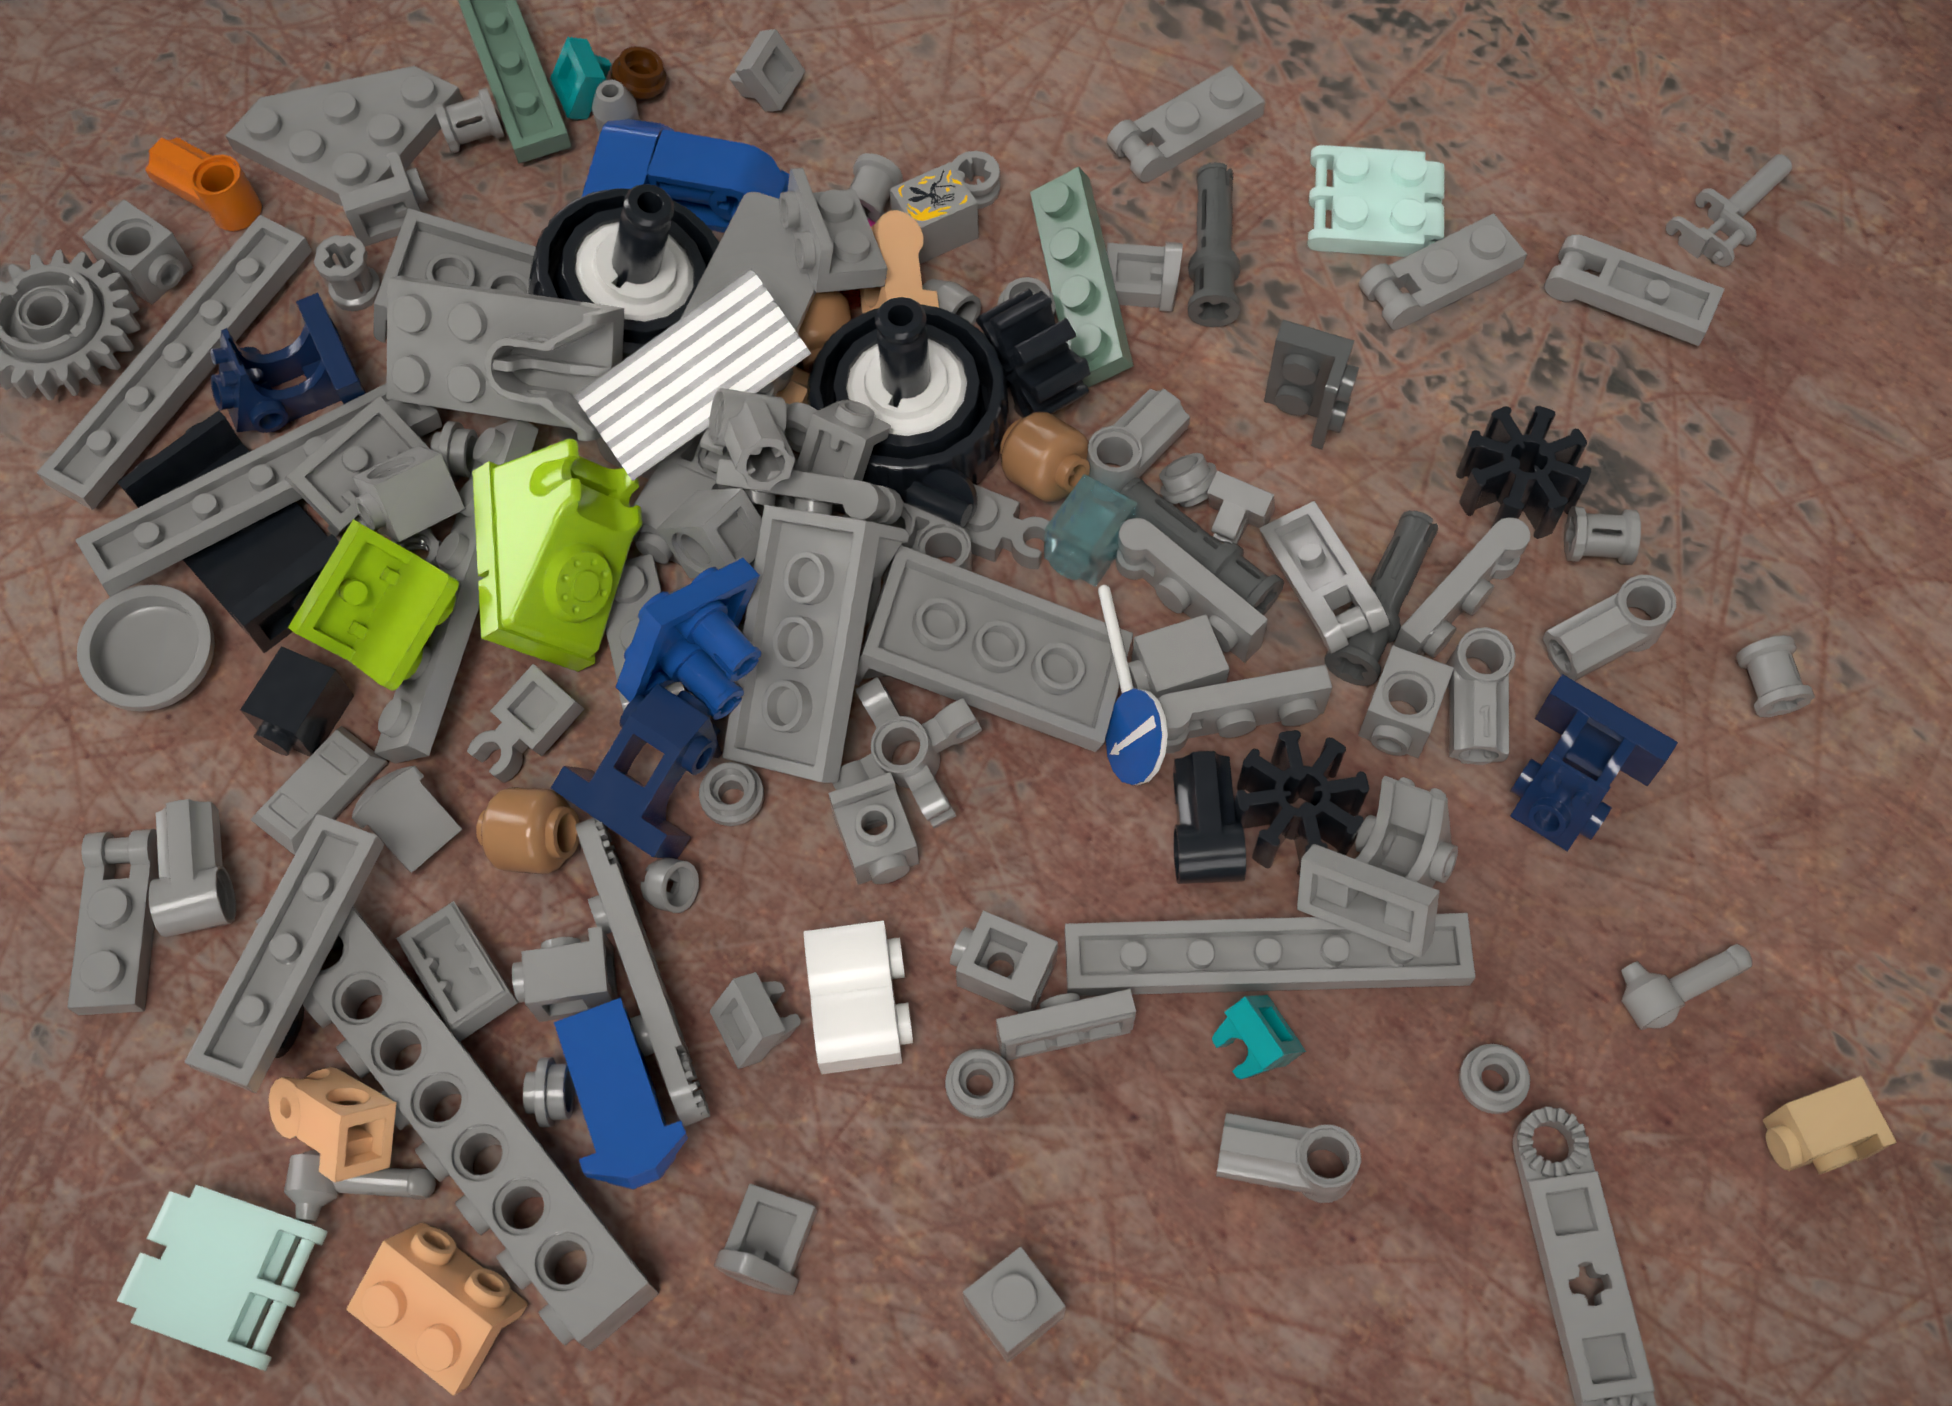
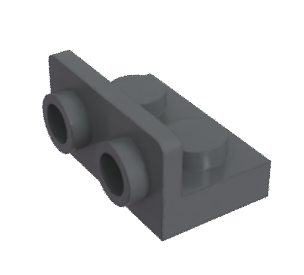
M1283 320L1275 341L1264 402L1274 404L1288 414H1307L1317 417L1311 446L1323 449L1329 430L1341 432L1349 408L1350 397L1359 371V367L1349 365L1355 340Z

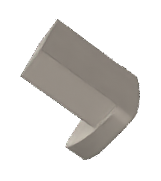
M1165 242V247L1107 243V255L1119 305L1159 308V311L1172 312L1177 296L1183 244L1179 242Z
M416 766L397 769L373 782L356 803L352 814V819L361 829L368 825L411 873L462 830L420 782L424 775Z
M749 1183L725 1248L719 1251L713 1266L728 1277L751 1287L775 1294L793 1295L799 1281L793 1275L817 1213L815 1206Z

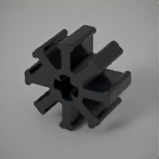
M1030 288L976 318L977 325L981 327L984 332L983 334L988 338L990 344L996 348L1000 356L1001 365L1005 369L1007 388L1010 387L1015 404L1014 410L1022 418L1035 412L1053 414L1089 393V388L1082 381V379L1090 375L1086 358H1081L1071 350L1067 343L1076 337L1074 329L1067 318L1055 324L1051 298L1043 291L1033 295Z
M1505 406L1492 412L1483 436H1481L1478 430H1474L1471 433L1456 473V477L1459 479L1468 477L1459 503L1465 514L1472 516L1476 509L1498 501L1501 506L1491 528L1504 518L1519 519L1522 511H1524L1535 529L1534 537L1540 539L1553 533L1563 511L1568 514L1570 508L1577 505L1588 483L1591 468L1588 466L1583 468L1576 467L1587 445V440L1579 429H1573L1569 436L1551 443L1544 440L1556 413L1554 410L1542 406L1535 407L1526 430L1522 435L1510 415L1512 409L1509 406Z
M1298 730L1281 732L1278 735L1271 763L1260 757L1258 749H1252L1241 767L1236 786L1238 791L1234 807L1236 822H1241L1243 829L1270 825L1267 830L1263 829L1259 832L1252 859L1265 868H1271L1277 850L1286 838L1294 840L1299 859L1296 872L1300 875L1301 859L1313 844L1328 849L1326 844L1328 843L1336 848L1338 853L1347 855L1364 821L1359 812L1369 791V784L1366 774L1362 771L1358 772L1356 777L1328 781L1329 777H1336L1346 752V747L1331 737L1325 740L1320 757L1312 767L1304 766L1298 744L1301 733ZM1298 798H1301L1306 802L1303 803L1299 807V809L1291 805L1298 800Z

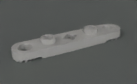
M594 817L575 824L576 831L599 894L588 899L592 915L597 927L602 926L606 934L613 933L641 1013L630 1018L633 1032L644 1057L655 1053L678 1117L684 1127L710 1117L709 1107L702 1089L696 1091L701 1086L699 1080L692 1082V1080L697 1078V1074L693 1068L690 1053L629 884L624 877L619 856L614 852L616 851L615 846L610 844L612 838L606 825Z
M1544 1107L1531 1112L1517 1126L1512 1142L1513 1152L1576 1406H1656L1653 1394L1655 1391L1598 1171H1595L1590 1153L1589 1138L1584 1132L1585 1128L1583 1124L1576 1120L1577 1118L1573 1114H1568L1562 1108ZM1548 1126L1561 1132L1568 1143L1566 1160L1551 1163L1549 1160H1542L1543 1157L1541 1155L1538 1156L1536 1149L1532 1147L1533 1140L1531 1137L1534 1135V1130L1539 1127ZM1579 1267H1585L1589 1278H1601L1604 1284V1291L1594 1296L1595 1306L1588 1305L1584 1294H1572L1569 1288V1282L1579 1276Z

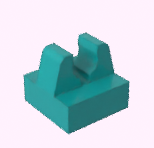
M567 37L550 77L567 118L588 119L597 87L602 82L607 81L606 77L612 66L609 59L594 54L588 39Z
M1268 995L1243 997L1224 1012L1227 1018L1212 1036V1042L1216 1048L1227 1047L1236 1039L1243 1040L1248 1047L1246 1060L1232 1071L1238 1079L1252 1078L1276 1068L1286 1067L1306 1052Z

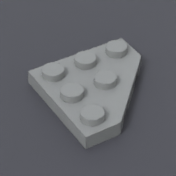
M416 66L261 97L226 134V138L235 152L343 207L339 194L394 177L386 154L398 151L404 168L406 169L441 129L433 106L434 104L442 102L447 107L462 102L463 99L457 86Z

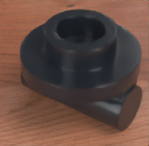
M954 468L936 469L926 475L921 482L914 481L906 495L907 504L960 527H964L972 519L977 509V493L973 483L964 473Z

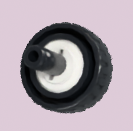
M641 184L634 186L632 189L600 190L577 198L567 204L566 207L558 211L549 220L548 226L542 230L531 263L528 294L624 308L623 361L681 319L720 242L704 221L685 206L672 200L671 196L664 189L656 185Z
M892 298L884 302L880 308L865 312L842 325L824 343L823 348L817 354L812 364L813 370L808 377V405L816 410H821L841 400H853L867 405L875 412L874 417L891 425L888 438L873 446L862 481L891 488L900 495L902 502L906 503V495L911 484L914 481L921 482L926 475L936 469L954 468L964 473L973 484L977 485L985 478V475L994 467L999 459L1000 444L1007 431L1009 413L1005 369L1001 365V359L996 348L990 344L988 338L963 317L945 309L919 304V302L911 298Z

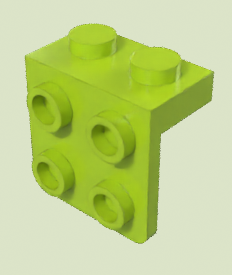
M353 519L288 628L295 634L346 659L379 685L394 691L402 684L403 680L409 679L420 666L425 643L436 625L442 624L449 617L455 606V593L459 582L456 578L418 555Z

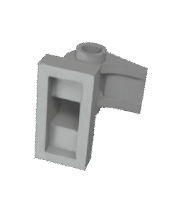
M1384 776L1381 783L1377 817L1368 815L1363 821L1356 839V851L1360 852V854L1355 859L1313 844L1302 857L1297 910L1422 958L1433 943L1440 891L1432 887L1436 881L1445 883L1449 879L1458 856V846L1451 843L1448 798L1439 789L1432 788L1430 791L1418 788L1408 778L1402 777L1396 780Z

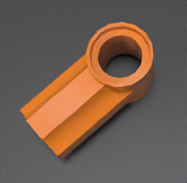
M161 137L149 149L150 157L145 170L150 179L157 185L208 212L219 228L227 231H239L249 227L261 214V201L240 164L233 157L224 154L210 155L178 137L170 140Z

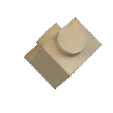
M1862 1076L1786 1103L1763 1119L1767 1128L1766 1141L1769 1151L1776 1163L1788 1171L1813 1163L1818 1174H1823L1855 1160L1858 1162L1869 1158L1896 1143Z

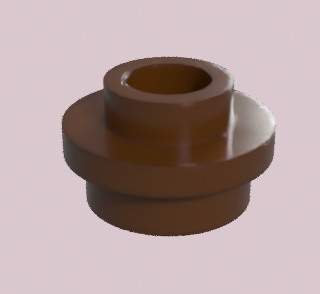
M640 46L626 48L614 60L611 69V79L620 82L636 99L656 97L665 88L667 75L663 68V61L657 53L648 48Z

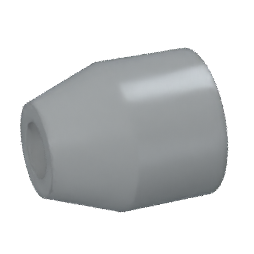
M607 80L597 87L592 103V111L599 134L603 125L608 121L626 119L641 121L634 96L620 82Z
M930 279L922 286L923 290L937 291L939 308L963 317L972 325L976 323V318L981 310V302L977 296L956 282Z

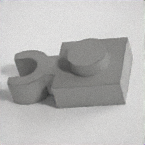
M973 484L977 493V509L972 519L962 527L970 537L972 554L996 562L1001 550L1005 549L1012 552L1014 559L1021 566L1029 569H1039L1042 552L1027 546L1025 542L1029 539L1037 538L1044 542L1052 543L1053 524L1041 517H1028L1021 520L1018 518L1020 502Z
M532 664L490 710L502 723L495 730L485 731L477 735L470 743L467 752L483 763L493 751L501 749L500 759L492 766L489 772L505 783L518 773L522 765V753L528 746L540 756H543L581 714L584 708L543 671Z

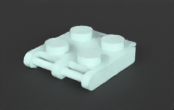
M1327 145L1316 146L1311 150L1310 163L1316 168L1315 187L1309 192V205L1314 208V229L1308 233V247L1311 250L1407 257L1444 238V205H1442V199H1444L1443 163L1425 161V152ZM1327 169L1333 170L1332 187H1327ZM1326 210H1332L1331 228H1325Z
M199 1185L195 1186L190 1198L169 1191L147 1237L148 1240L166 1246V1249L161 1259L139 1253L117 1301L137 1308L130 1323L266 1371L272 1358L265 1355L286 1307L294 1308L300 1293L295 1292L294 1289L314 1245L322 1246L328 1231Z

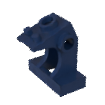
M318 292L296 301L305 325L300 336L291 345L282 350L261 354L260 350L255 347L240 348L227 328L221 330L220 348L211 349L213 363L219 364V374L211 376V388L217 408L220 411L228 410L237 433L254 430L261 433L274 432L289 422L342 401L344 405L366 394L336 326ZM304 374L307 380L296 386L283 390H273V387Z
M1562 674L1535 717V720L1562 736L1543 764L1531 758L1510 791L1521 799L1510 817L1568 851L1579 834L1592 840L1606 819L1612 807L1602 800L1611 788L1610 785L1619 771L1624 772L1648 787L1666 763L1678 742Z
M657 683L646 697L638 695L626 706L620 718V727L622 729L597 771L563 766L551 789L651 857L678 859L691 836L666 820L668 800L686 771L692 775H697L705 769L712 757L719 758L722 751L717 740V736L721 731L711 723L710 710L699 699L686 691H680L676 696ZM648 743L664 753V756L646 786L629 776L628 771L643 746Z

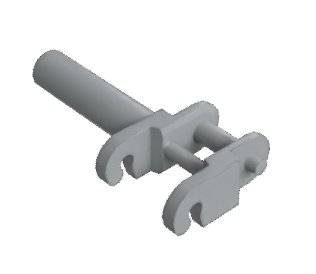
M1775 155L1729 200L1713 189H1703L1696 196V205L1702 208L1709 202L1711 207L1708 210V217L1715 221V223L1708 229L1705 227L1699 229L1687 219L1676 216L1666 224V232L1672 236L1680 230L1681 236L1679 237L1678 245L1697 259L1703 254L1720 266H1729L1735 258L1733 250L1739 244L1751 245L1757 237L1754 227L1743 217L1792 171L1791 161L1784 155ZM1720 230L1729 238L1724 242L1714 234Z

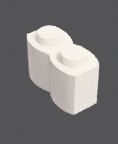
M884 921L804 931L817 1062L821 1074L901 1064L900 1045L912 1044L913 1035L908 1003L895 1004L892 979L905 978L900 937L887 939Z

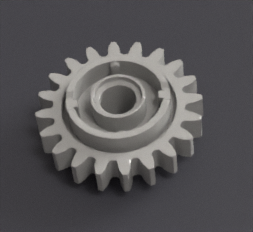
M56 250L51 263L45 265L40 257L34 254L30 258V269L25 272L14 264L8 266L12 279L8 283L0 280V386L3 389L8 390L15 386L23 398H29L38 387L47 400H53L58 387L64 384L68 391L75 396L79 393L80 379L87 378L91 383L98 386L102 383L101 376L98 373V369L101 366L118 370L121 367L113 353L115 351H133L134 346L126 334L140 330V325L133 316V313L139 310V306L130 294L131 290L119 272L113 273L107 262L103 259L93 264L87 254L82 251L74 257L71 263L62 250Z

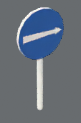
M1101 585L1098 589V594L1122 692L1114 704L1105 737L1107 757L1113 772L1122 782L1130 785H1141L1149 782L1156 775L1165 757L1168 738L1166 716L1160 701L1150 691L1133 687L1109 586Z

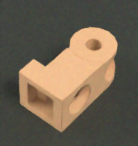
M899 210L888 211L871 227L887 266L885 286L860 289L862 314L880 308L884 302L897 297L911 298L919 302V304L939 308L937 291L923 290L918 256L923 246L924 238L921 227L914 218Z
M333 1067L315 1071L303 1079L287 1076L275 1080L269 1094V1111L276 1130L283 1137L289 1139L297 1137L320 1153L319 1172L333 1182H339L390 1168L396 1102Z

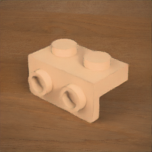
M419 1223L382 1242L346 1310L454 1396L470 1386L500 1330L521 1317L527 1307V1302L510 1289V1285L504 1277L492 1270L484 1269L457 1248L454 1239L449 1234L440 1229L430 1227L428 1224Z

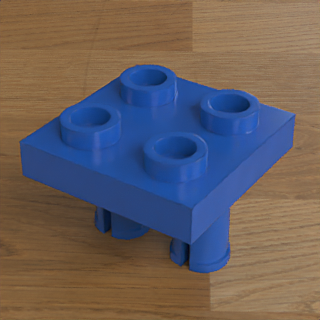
M741 558L721 569L710 567L700 573L691 584L671 594L666 591L660 592L649 599L639 611V623L632 643L624 653L625 662L616 688L630 702L638 695L646 697L657 683L662 687H666L674 682H681L697 699L707 706L714 720L721 719L731 713L742 700L741 697L745 693L742 687L738 686L734 681L743 678L752 671L759 661L757 658L761 657L762 654L760 649L754 646L738 629L760 575L744 558Z

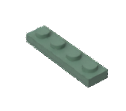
M458 0L518 164L572 147L517 1Z
M1077 167L1031 191L1030 195L1058 322L1067 318L1076 333V337L1067 343L1071 350L1081 358H1086L1090 375L1082 379V381L1089 388L1134 366L1090 178L1080 167Z

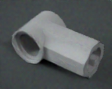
M719 388L714 395L709 415L710 443L716 446L727 447L736 471L743 474L748 488L770 491L779 481L790 478L795 457L784 435L787 418L785 400L782 397Z
M1164 388L1161 391L1149 389L1114 425L1103 427L1093 434L1089 440L1087 453L1090 472L1084 483L1086 492L1093 499L1105 504H1115L1118 502L1116 498L1125 485L1136 477L1140 478L1186 431L1189 426L1190 416L1181 406L1180 399ZM1112 463L1121 467H1109L1105 464Z
M1653 575L1632 577L1622 585L1618 593L1547 630L1543 636V641L1548 650V657L1560 675L1564 674L1576 681L1630 651L1640 652L1649 649L1658 641L1676 609V596L1672 588L1658 577ZM1628 607H1637L1644 610L1650 615L1652 620H1641L1635 617Z
M1484 627L1475 628L1466 633L1446 665L1454 667L1447 686L1449 689V757L1456 758L1463 764L1485 765L1492 762L1505 761L1509 756V672L1514 666L1516 656L1514 647L1508 637L1498 630ZM1474 657L1481 659L1489 666L1491 674L1476 672L1470 667L1466 658Z
M191 799L166 803V807L163 810L156 812L159 878L153 879L149 886L150 912L157 931L161 936L169 937L232 924L236 916V900L232 881L222 863L218 808L212 802H199Z
M1226 1113L1216 1177L1301 1192L1306 1198L1318 1203H1331L1342 1198L1350 1190L1361 1163L1360 1148L1351 1134L1335 1125H1319L1311 1129ZM1317 1150L1333 1152L1341 1159L1344 1173L1334 1179H1325L1317 1176L1310 1169L1307 1157L1310 1153Z

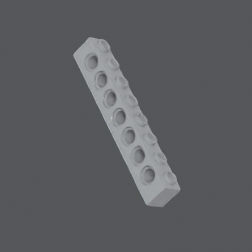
M353 906L331 948L332 950L337 947H344L342 957L331 968L319 971L303 1002V1006L323 1029L332 1022L345 1037V1040L336 1046L344 1060L361 1079L371 1072L384 1088L381 1094L396 1102L394 1124L400 1130L409 1123L413 1126L424 1141L414 1149L424 1165L439 1182L450 1175L465 1194L455 1202L462 1215L479 1235H483L491 1228L506 1249L497 1255L496 1258L511 1279L522 1290L533 1283L548 1304L538 1313L557 1339L566 1346L575 1338L579 1344L592 1352L659 1293L464 1045L451 1033L445 1021ZM262 916L256 920L257 924L259 923ZM382 995V1002L376 1013L366 1019L357 1020V1011L363 1001L371 996ZM421 1044V1054L418 1060L407 1069L395 1070V1061L398 1054L409 1045ZM451 1094H461V1105L458 1112L447 1121L434 1122V1110L440 1100ZM501 1145L502 1158L498 1166L485 1175H474L473 1164L478 1153L488 1146ZM532 1197L543 1198L544 1211L540 1220L530 1228L516 1229L514 1226V1214L518 1206L526 1199ZM570 1251H585L587 1265L582 1276L571 1284H558L555 1277V1269L561 1257Z

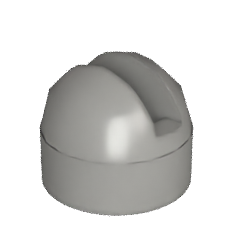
M674 858L657 859L648 865L645 869L647 871L645 880L640 885L643 898L651 906L659 910L672 913H681L687 910L694 902L699 887V877L695 867L687 861ZM668 880L674 882L670 893L666 891Z

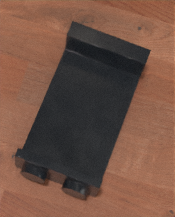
M218 410L203 422L191 426L183 436L155 456L139 463L131 473L117 483L135 506L139 508L250 451L241 442L226 417ZM294 502L183 559V561L262 652L266 653L293 632L288 628L339 544V541L333 534L327 536L299 504Z

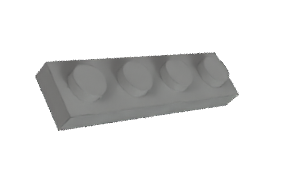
M320 814L315 816L184 1063L194 1070L257 1093L384 847V843L377 835Z

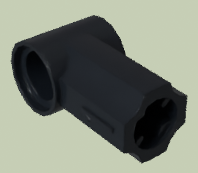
M1215 751L1191 752L1185 757L1175 759L1173 782L1178 825L1174 826L1173 847L1177 883L1244 881L1246 876L1245 836L1242 823L1236 822L1230 757L1219 755Z

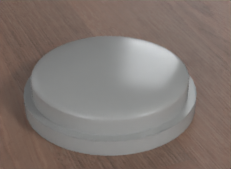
M162 585L131 587L106 599L92 612L85 622L77 645L78 667L88 687L108 704L128 711H153L161 709L186 697L205 677L214 655V632L211 622L203 609L187 594Z

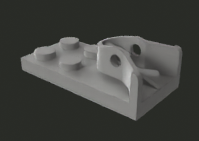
M408 208L374 302V337L383 343L387 339V278L405 276L528 294L530 268L536 247Z
M405 276L387 278L386 399L566 427L578 433L577 440L579 441L598 439L602 436L579 405L574 395L622 362L624 308Z
M764 505L754 569L760 576L748 602L743 635L754 646H757L762 654L761 657L757 658L759 661L754 669L743 678L735 681L738 686L742 687L745 693L741 697L742 700L739 705L729 714L722 758L818 782L838 783L864 627L869 623L874 613L881 590V576L901 543H908V532L905 529L865 520Z
M903 545L899 546L882 577L884 583L859 655L855 684L859 686L862 679L892 676L956 701L964 698L967 705L1096 752L1104 744L1120 685L1105 622ZM1120 628L1127 658L1133 633Z

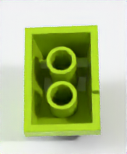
M571 438L501 465L490 461L486 462L472 471L478 576L483 577V579L478 581L481 639L579 672L595 663V653L599 650L630 545L643 524L641 507L639 505L630 507L629 505L631 495L639 488V477L632 481L624 468H606L579 456L578 443Z

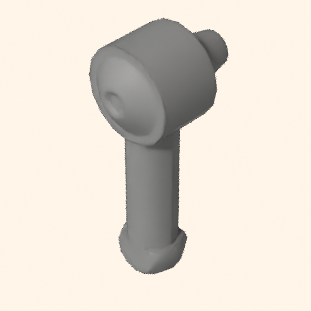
M1735 944L1726 951L1670 979L1663 974L1649 973L1636 961L1621 970L1626 983L1621 1001L1640 1030L1647 1028L1661 1029L1675 1021L1679 1010L1686 1005L1684 1002L1751 968V954L1745 947Z
M310 1150L302 1154L290 1156L284 1193L295 1204L296 1220L305 1223H316L322 1207L337 1199L338 1193L411 1197L417 1200H425L433 1193L436 1181L434 1175L427 1169L387 1168L339 1182H333L319 1172L320 1153L316 1150Z

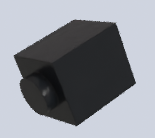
M281 646L240 711L257 730L253 737L265 747L285 756H288L293 749L310 757L327 740L354 695L336 669Z

